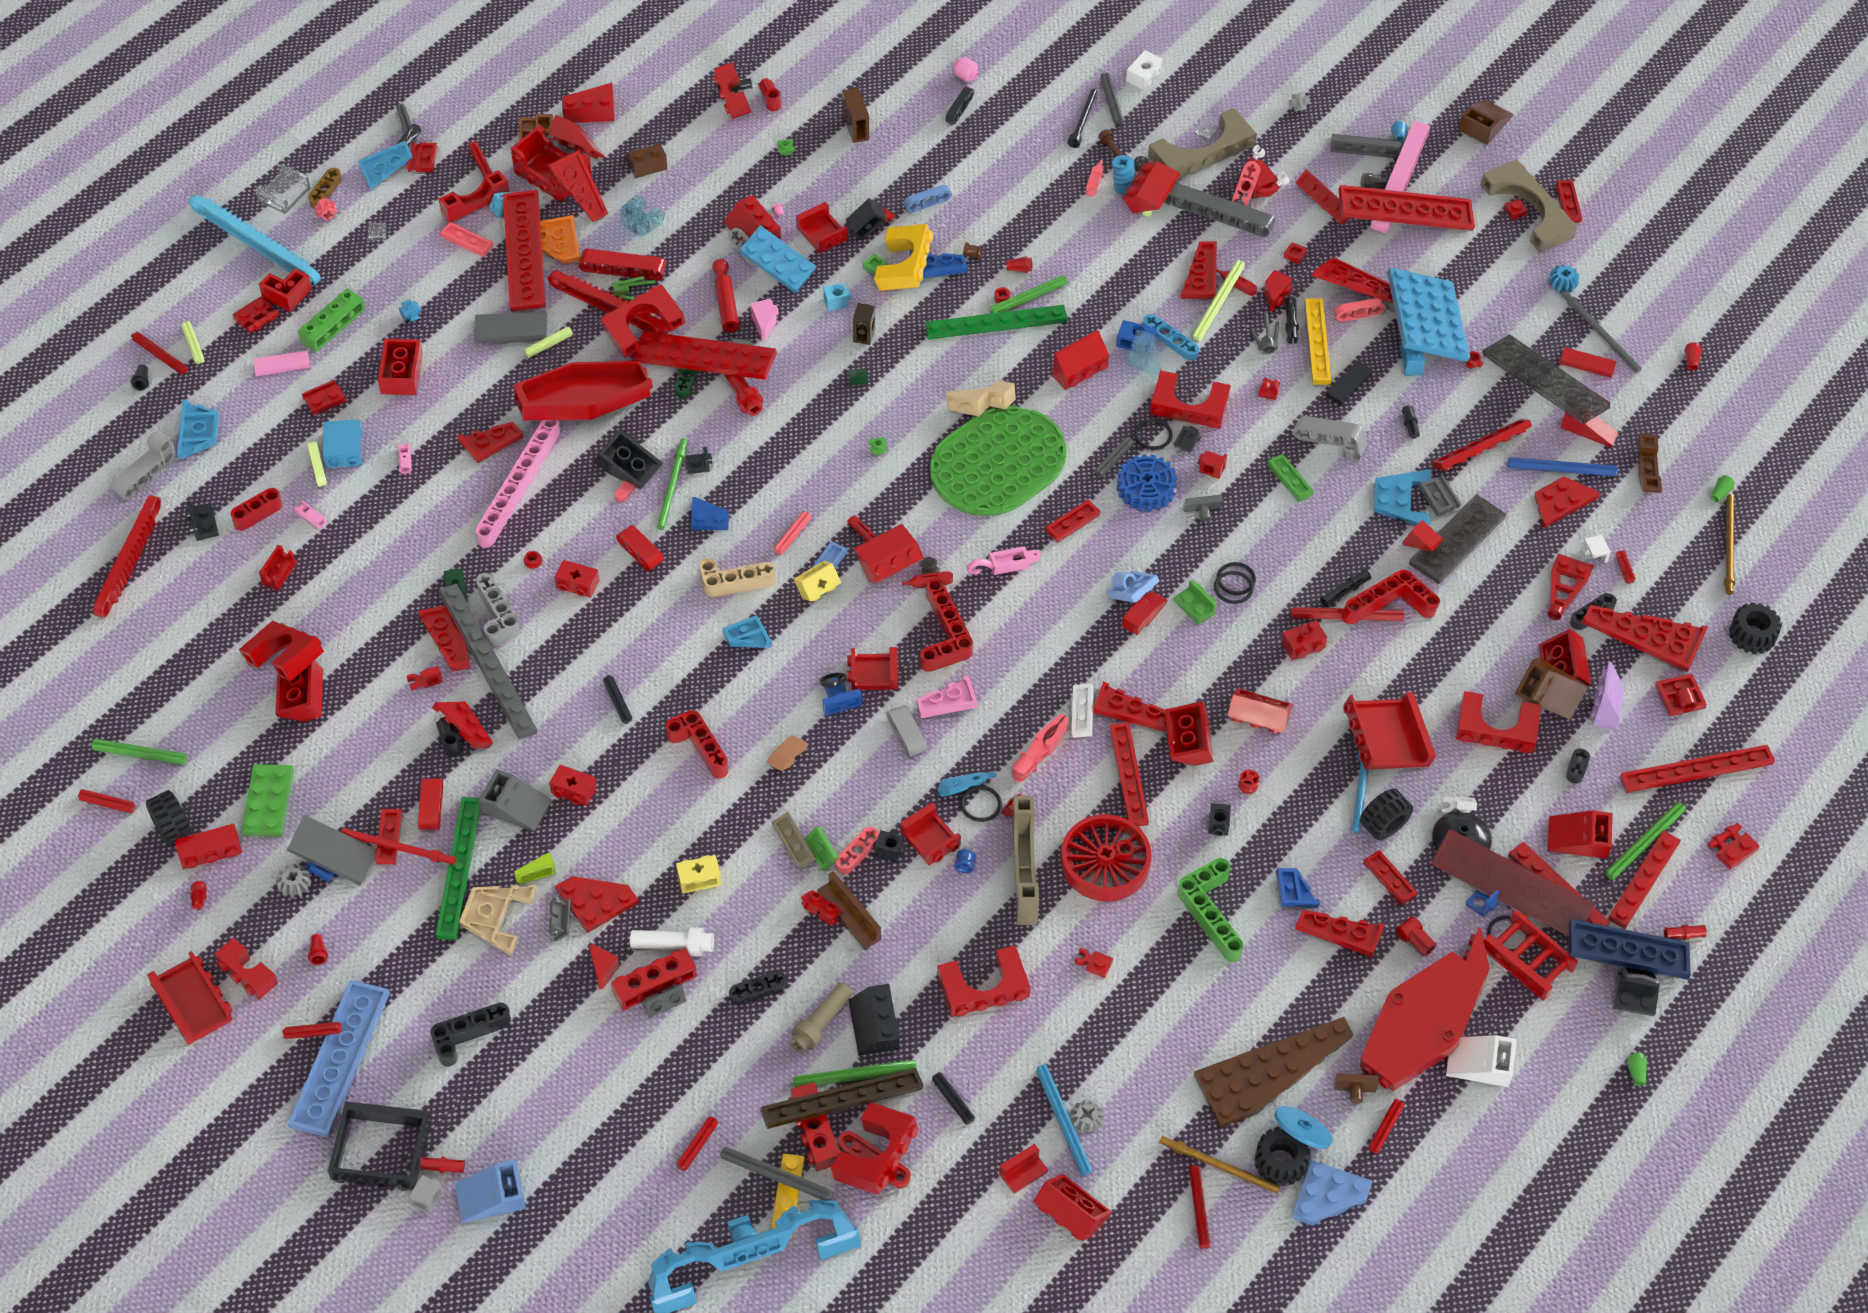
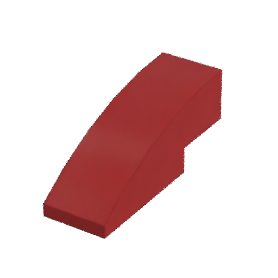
M1153 591L1149 592L1125 614L1122 619V627L1139 635L1145 626L1148 627L1167 604L1168 600Z

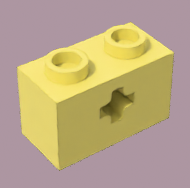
M822 561L794 578L802 599L808 601L818 600L821 597L820 595L833 591L841 583L833 563Z
M716 855L703 856L699 859L684 860L676 863L682 894L721 886V875Z

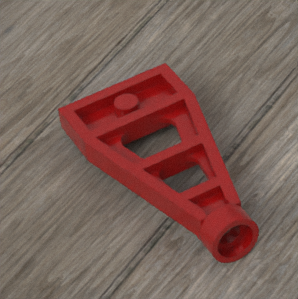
M1559 553L1557 554L1551 570L1550 604L1547 612L1549 618L1553 620H1560L1563 613L1588 583L1594 565ZM1560 575L1576 579L1577 582L1572 587L1561 584ZM1557 590L1569 594L1566 600L1557 598Z

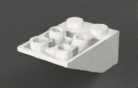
M1497 1035L1462 1037L1458 1048L1448 1056L1446 1076L1509 1087L1513 1076L1517 1039Z

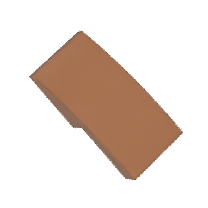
M791 735L770 755L767 764L777 770L784 771L794 764L797 755L807 749V742Z

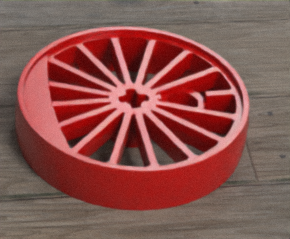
M1109 814L1090 816L1076 823L1066 834L1060 854L1061 869L1069 885L1081 895L1097 901H1117L1137 892L1145 883L1152 862L1150 843L1144 832L1133 822L1123 817ZM1095 828H1105V845L1102 846ZM1108 828L1119 830L1111 846L1108 845ZM1088 830L1091 831L1098 848L1083 834V832ZM1122 832L1131 836L1127 840L1124 839L1118 842ZM1076 837H1078V838H1079L1082 842H1084L1090 849H1088V848H1086V847H1083V846H1081V845H1079V844H1076V843H1074V842H1072V841H1073ZM1137 841L1140 846L1134 848L1132 842ZM1069 848L1086 855L1071 854ZM1126 849L1129 853H1122L1121 851ZM1141 852L1145 856V858H1133L1134 854ZM1073 861H1084V863L1074 865ZM1126 864L1144 865V868L1140 871ZM1090 868L1079 876L1077 871ZM1097 870L1091 884L1084 881ZM1102 870H1104L1103 887L1095 886ZM1107 870L1115 887H1106ZM1122 870L1137 877L1131 880ZM1114 872L1120 878H1122L1126 882V884L1120 886Z

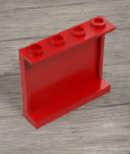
M1406 692L1403 699L1355 701L1353 694L1349 695L1344 703L1343 710L1347 715L1349 728L1353 732L1354 742L1358 747L1360 760L1363 762L1365 770L1429 767L1436 754L1414 692Z

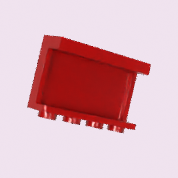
M192 951L188 953L189 959L157 976L155 971L147 974L152 988L187 1045L233 1021L230 1014L233 1010L229 1002H223L221 998L223 994L219 986H213L212 982L214 979L209 971L205 972L202 967L205 965L199 955L195 957Z

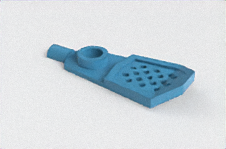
M991 771L942 779L937 788L938 793L941 797L950 796L965 791L968 787L979 786L986 782L987 779L996 777V775Z

